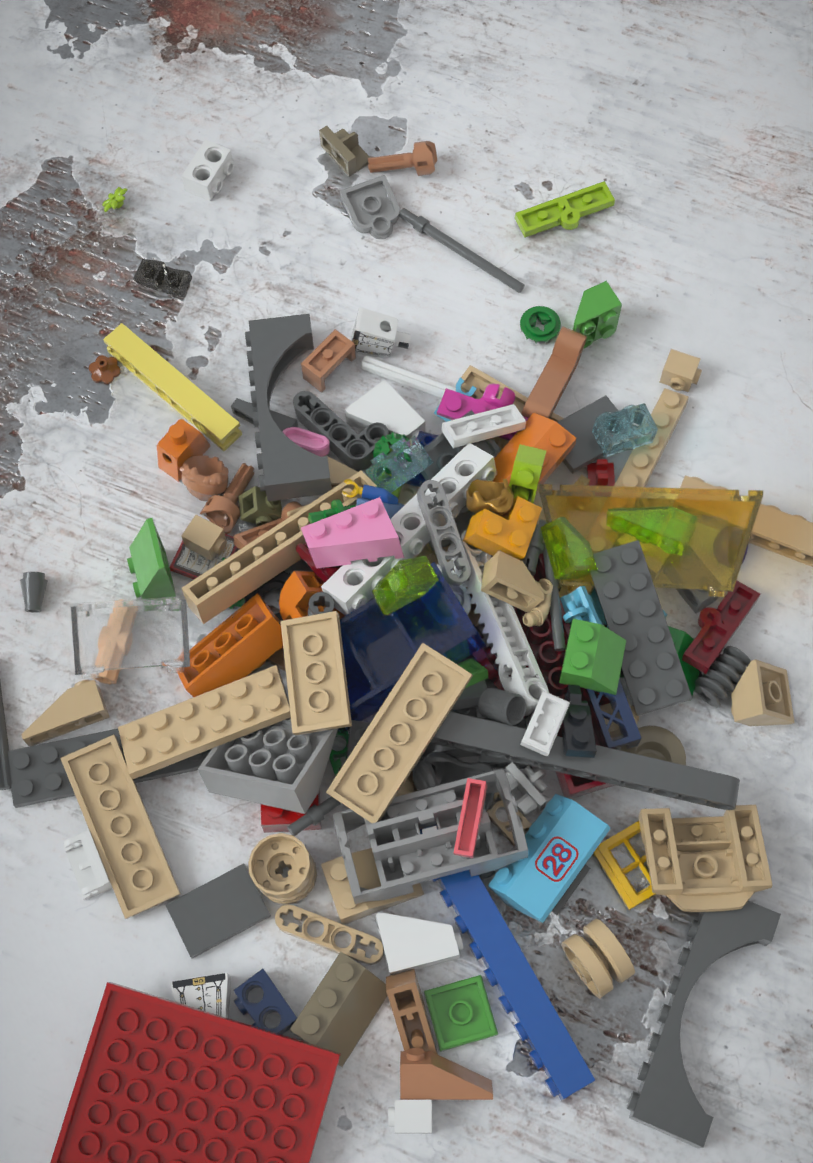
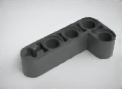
M301 391L293 399L296 417L299 422L309 431L328 438L330 450L348 467L359 472L360 470L367 469L375 462L373 452L375 443L378 441L373 439L389 435L386 425L379 422L372 423L357 434L310 391ZM322 422H328L325 425H319ZM339 438H346L343 441H336ZM357 454H363L361 457H354Z

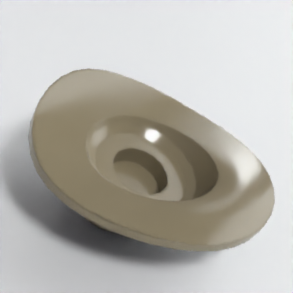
M643 726L638 728L642 738L639 745L629 749L625 745L621 746L620 751L686 765V754L681 741L671 731L659 726Z

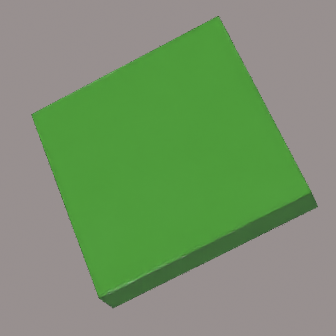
M481 975L424 991L440 1052L498 1035Z

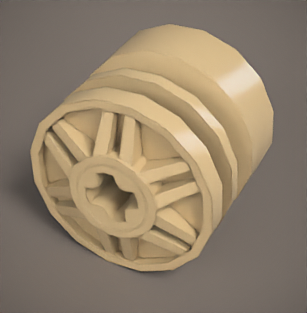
M284 833L269 835L259 841L251 852L248 862L249 875L256 887L272 902L282 905L294 904L306 898L314 888L317 879L316 863L305 845L296 837ZM288 867V877L284 878L281 875L283 874V868Z

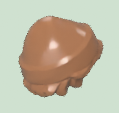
M206 455L192 456L184 461L183 466L179 469L182 472L183 484L189 493L200 501H208L209 497L219 495L227 489L229 470L218 457L209 458Z

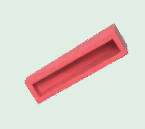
M467 778L454 855L474 857L487 791L486 781Z

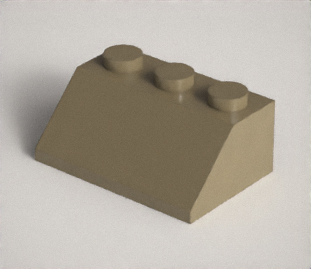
M340 952L292 1025L290 1031L306 1043L341 1053L338 1065L343 1067L387 998L386 984L364 966L343 952Z

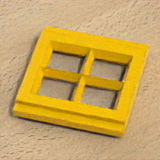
M639 821L599 844L593 854L628 910L656 895L652 893L649 867L647 866Z

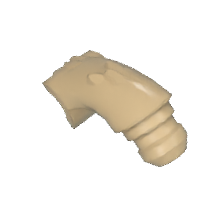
M544 578L540 579L539 582L536 581L544 593V600L529 613L524 614L523 623L528 627L541 626L547 618L553 590L550 580Z

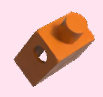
M180 419L176 424L170 426L169 431L157 444L158 467L179 482L182 479V472L179 469L183 466L184 461L192 456H203L211 446L199 430L183 419Z

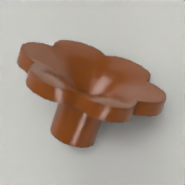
M101 355L96 358L95 362L89 365V371L92 373L91 378L96 383L110 384L113 382L114 377H118L121 373L115 357L107 358Z

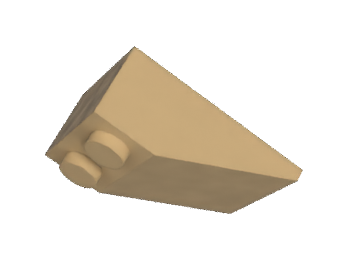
M372 848L353 852L352 857L360 887L369 890L381 887ZM341 856L321 864L339 919L343 925L424 895L421 884L418 883L412 885L413 893L387 900L355 904L343 857Z

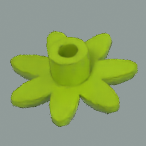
M118 187L114 194L109 193V199L102 203V206L105 207L104 211L107 212L111 207L113 209L122 207L124 204L123 200H125L123 195L128 189Z

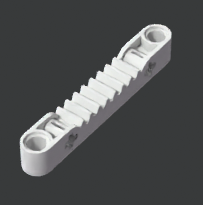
M465 530L460 535L470 564L471 574L470 578L462 585L468 587L467 594L473 595L470 603L477 605L474 611L475 614H481L478 622L479 624H485L483 634L489 633L487 643H493L491 653H497L498 655L495 662L496 664L500 663L499 677L504 690L519 694L525 699L526 712L524 716H528L535 711L542 692L549 693L548 687L513 606L481 591L484 564L492 557L490 554L463 542L467 531ZM454 543L448 547V553L455 551ZM456 556V557H454V558H452V559H450V560H453V563H454V561H455L457 558H459V557ZM454 564L455 573L458 575V578H460V575L463 573L462 569L457 570Z

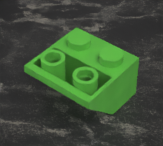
M607 280L583 292L573 330L587 336L584 348H587L600 338L605 339L612 336L617 329L622 303Z

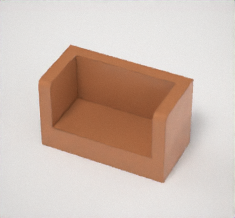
M335 329L301 363L303 379L320 392H323L325 390L324 380L345 358L350 361L356 358L355 343Z

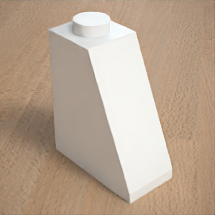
M385 379L345 409L346 422L350 426L362 431L368 425L379 422L386 425L389 434L393 432L401 435L405 434L407 438L413 441V444H417L425 436V420Z
M382 912L376 914L390 975L459 959V950L464 949L460 933H454L452 925Z

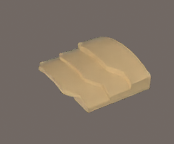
M736 805L735 810H726L724 816L671 818L670 808L640 810L639 824L642 843L645 847L647 866L649 867L652 893L667 896L681 911L716 912L742 909L755 892L772 888L773 885L756 805Z

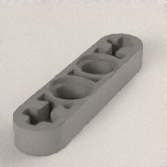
M427 480L418 489L417 500L443 577L450 585L460 586L470 577V564L444 488L438 481ZM428 488L430 492H436L433 501L431 496H425V492L428 490ZM433 502H434V505H435L436 507H434V508H432V509L430 510L429 508L433 505ZM433 514H442L446 518V525L437 526L432 520ZM444 539L451 540L455 545V551L445 552L441 547V541ZM458 556L459 558H457V559L454 561V563H453V560H450V559H452V558ZM454 564L457 570L462 569L463 571L460 578H458L457 574L451 573Z

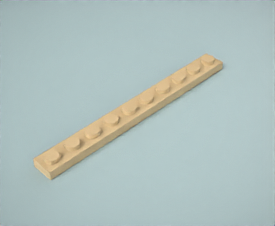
M664 388L559 592L560 598L575 591L580 586H585L588 594L591 595L594 584L585 556L616 546L688 403V396Z

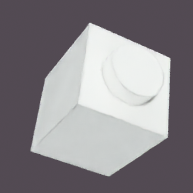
M395 1100V1107L388 1108V1126L395 1127V1134H432V1100Z

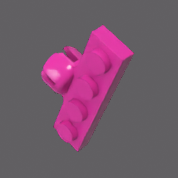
M489 384L485 389L483 397L475 399L446 388L438 407L437 415L455 420L471 410L474 414L505 407L514 403L515 393L505 387L501 398L498 399L500 385ZM517 431L497 437L510 441Z

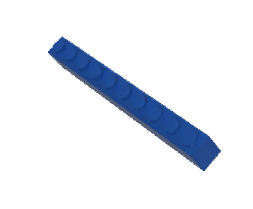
M466 870L432 879L433 882L438 880L443 891L439 893L447 908L452 906L455 910L457 917L454 920L462 934L467 932L472 941L469 947L476 960H483L487 968L483 972L491 987L497 985L502 994L498 999L507 1014L512 1012L517 1023L514 1025L518 1036L522 1042L527 1039L533 1051L529 1052L533 1063L537 1069L542 1067L548 1076L545 1084L552 1096L556 1097L558 1095L562 1101L594 1082L595 1078L479 875L471 877L470 871Z

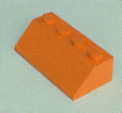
M533 413L526 421L525 429L517 431L494 458L497 475L493 482H503V479H507L508 484L510 483L514 461L521 444L546 450L538 490L575 447L577 438L556 421Z
M258 593L173 663L185 690L193 697L242 679L253 670L260 668L271 655L283 649L281 621Z

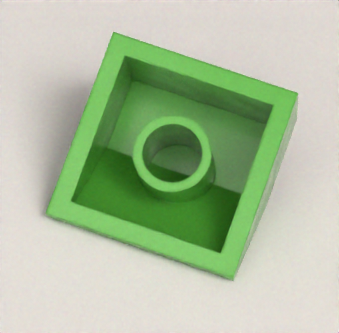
M573 619L559 683L579 685L581 688L616 695L626 640L602 624Z

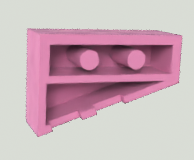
M380 497L301 528L316 568L350 565L351 561L362 559L375 562L378 561L379 557L395 556V559L404 558L399 537Z

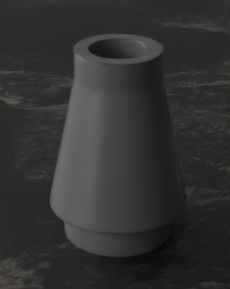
M23 573V579H20L25 612H41L48 582L45 579V573Z

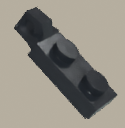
M568 684V690L563 700L570 702L561 724L565 756L595 758L597 750L590 707L587 701L581 700L580 686Z

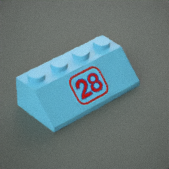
M555 794L525 834L528 858L518 860L499 869L488 887L507 906L543 923L611 828L574 800Z

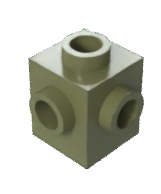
M254 486L239 495L241 521L261 526L281 518V500L267 501L266 491H260V487Z

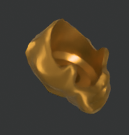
M476 479L471 482L466 491V506L468 510L475 514L483 509H487L497 515H503L511 510L514 493L507 479H503V482Z

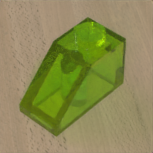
M559 517L541 526L555 580L578 579L597 570L590 543L565 517Z

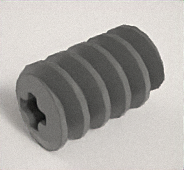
M727 646L706 674L702 673V677H698L695 680L696 692L705 702L715 708H719L721 704L717 697L721 700L728 698L724 690L733 692L735 687L731 682L736 685L741 679L739 675H743L751 660L738 648Z

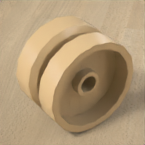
M596 918L583 928L584 938L573 934L563 941L561 945L578 976L588 989L600 999L613 990L612 978L617 982L623 983L635 974V969L629 956L614 934L601 920Z

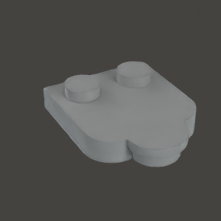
M385 175L340 190V198L354 228L358 232L370 233L376 239H386L392 234L393 224L399 219L400 207Z

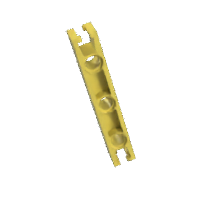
M123 323L103 339L109 354L115 357L221 450L225 451L242 435V431L238 429L240 423Z

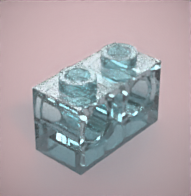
M643 403L637 406H626L617 412H605L599 415L595 420L592 433L604 457H608L653 443L658 428L646 404Z
M415 436L408 441L403 437L390 446L393 452L386 455L383 451L371 460L373 466L367 469L366 473L377 487L384 488L392 493L434 462ZM404 452L411 456L412 462L405 459ZM384 467L391 471L392 476L386 474Z

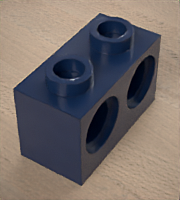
M261 969L233 990L237 995V998L233 1001L244 1016L249 1013L254 1020L251 1026L282 1035L292 1027L297 1019L264 969ZM253 988L263 989V998L258 1003H251L248 1000V994ZM272 1012L279 1013L281 1017L280 1024L275 1028H267L265 1025L266 1016Z

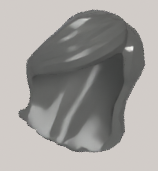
M433 752L426 755L414 768L413 783L417 791L494 770L490 765L483 762H464L443 752ZM486 793L484 801L486 812L493 801L495 793Z

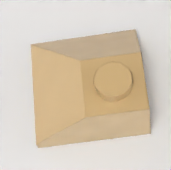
M756 659L752 660L731 694V712L734 722L747 726L793 724L794 716L787 670Z

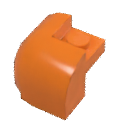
M293 571L285 582L279 599L280 614L283 620L308 616L310 598L317 592H323L321 586L324 582L314 572ZM318 606V611L324 612L323 606ZM333 609V611H337L339 614L341 633L360 614V612H357L350 619L337 609Z

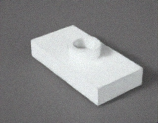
M543 691L520 745L548 756L570 702Z

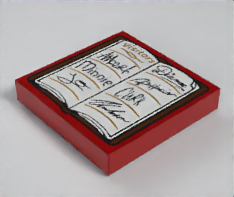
M225 534L227 539L226 547L220 555L217 554L213 561L186 548L182 540L169 567L170 570L188 578L196 579L222 562V557L228 558L238 551V548L234 545L233 536Z

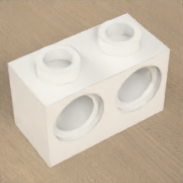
M204 140L182 174L185 191L211 201L215 193L220 192L226 176L230 175L233 171L234 162L231 150Z

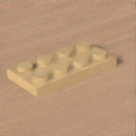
M333 611L281 621L292 734L302 735L352 726L338 612Z

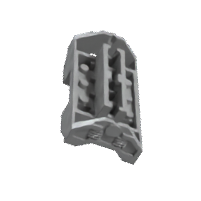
M503 768L469 778L486 781V793L499 792L515 846L507 853L498 855L484 802L474 857L454 855L467 778L397 796L393 799L380 821L376 823H370L351 809L334 813V824L355 904L387 900L413 893L412 885L458 872L469 870L472 877L501 869L518 860L528 858V847L520 817L516 814L518 812L514 795L511 794L509 781ZM366 824L381 882V887L370 890L360 887L347 836L348 832Z

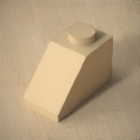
M499 550L484 564L482 592L527 613L544 600V593L523 561Z

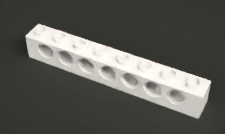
M468 443L431 479L438 481L444 488L454 518L457 517L460 510L466 505V491L472 481L476 479L494 480L497 475L494 456ZM428 488V490L425 492V496H431L433 501L436 492H430ZM417 494L390 519L399 537L404 558L395 559V556L379 557L378 561L369 562L368 559L351 561L350 565L340 567L321 586L323 592L332 596L334 608L350 619L357 612L362 611L367 602L377 593L381 592L386 584L396 574L400 573L405 565L415 555H418L431 540L417 500ZM433 502V505L429 508L430 510H431L432 508L436 507V506L434 505V502ZM433 514L432 520L437 526L446 525V518L442 514Z

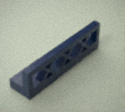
M620 679L616 695L585 689L606 747L615 749L626 745V748L629 749L638 746L642 738ZM594 691L599 693L598 698H596ZM602 696L609 699L613 710L612 715L600 709L599 702ZM604 718L609 720L607 725L605 723ZM612 722L618 724L622 739L612 741L608 731Z

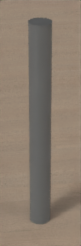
M547 541L542 544L544 545L543 558L546 579L550 580L553 585L550 616L555 651L566 650L554 548L553 542Z

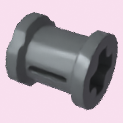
M317 592L312 595L309 600L308 616L333 612L334 600L332 596L325 592ZM318 606H323L324 612L318 611Z

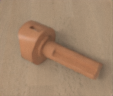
M430 141L415 142L412 153L368 158L370 173L411 168L414 166L418 176L430 175L435 171L434 165L437 162L435 143Z
M246 463L240 466L222 496L213 495L209 497L200 512L210 522L223 528L225 534L231 533L240 518V509L236 503L239 500V495L244 492L254 475V467L247 466Z

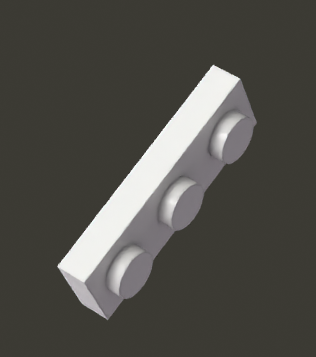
M512 404L442 423L441 431L452 448H456L468 443H475L523 430L526 426V420L516 406Z

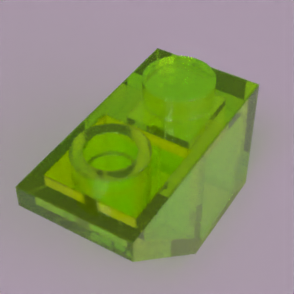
M426 556L399 560L372 590V593L383 614L388 615L425 595L438 581V578Z

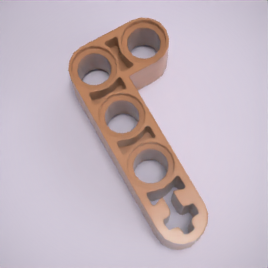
M564 326L561 328L552 354L524 405L521 413L522 416L529 418L533 413H536L546 418H551L578 365L587 339L586 335Z

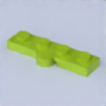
M603 181L516 212L515 220L524 238L559 225L564 229L573 230L579 225L581 217L614 206L615 199L607 184Z

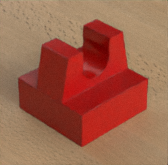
M597 459L595 463L587 465L588 491H612L615 485L614 463H608V459Z

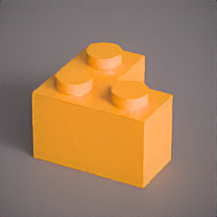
M517 496L514 498L511 510L499 516L487 509H483L471 517L463 542L492 556L500 550L521 560L525 558L542 508Z

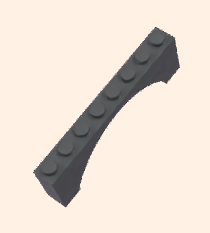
M310 314L250 320V331L245 332L247 347H251V351H247L248 366H253V370L249 371L250 386H255V391H251V401L253 407L257 406V411H253L254 427H259V432H255L256 448H261V453L257 454L258 469H263L264 474L259 475L260 491H266L267 501L324 495L332 489L328 457H320L295 444L279 429L270 413L271 396L280 376L299 356L307 350H314Z
M748 901L742 909L701 912L698 921L693 919L687 934L692 939L688 948L683 947L677 963L682 965L679 976L673 975L668 988V992L672 996L668 1005L663 1004L658 1016V1021L662 1022L659 1033L653 1032L647 1050L652 1051L648 1063L643 1061L637 1079L641 1080L638 1092L633 1091L627 1104V1109L631 1110L630 1119L696 1148H704L714 1117L705 1113L690 1086L684 1069L680 1047V1028L684 1006L691 989L699 977L716 960L746 946L758 943L764 946L770 944L781 916L780 913Z

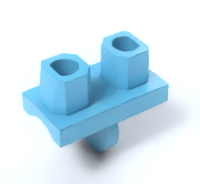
M580 586L575 591L560 598L565 611L563 619L570 626L573 619L603 625L593 606L592 597L588 594L585 586Z

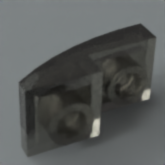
M142 259L133 280L153 290L184 297L192 280V275L186 270L167 268L166 264L162 261Z

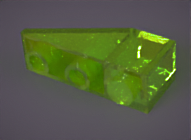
M672 506L613 508L607 511L606 525L613 531L629 534L642 543H651L658 546L666 553L682 556L695 532L697 516Z

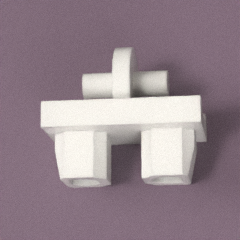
M513 762L510 763L505 769V774L509 781L511 793L517 788L523 795L516 801L517 809L524 817L535 810L539 813L545 808L544 804L547 802L540 794V792L542 793L548 788L541 780L546 775L545 771L540 769L535 773L527 766L522 773Z

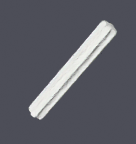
M369 355L364 356L361 363V368L365 371L439 398L443 397L446 388L456 391V387Z

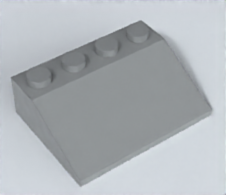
M288 718L212 748L198 768V771L209 793L305 814L320 790L338 729L294 735L292 734L291 718Z

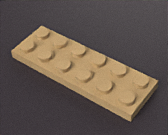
M422 643L326 793L370 823L379 822L473 675Z
M277 665L122 725L118 727L128 773L132 779H136L291 718L289 699Z
M109 736L60 758L125 919L181 895L134 779L128 773L126 760L116 736Z

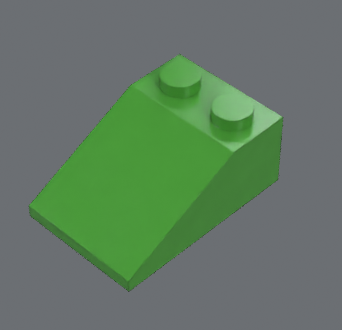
M148 518L129 547L131 558H127L130 573H135L137 582H133L136 598L141 597L145 606L177 598L165 548L153 518Z

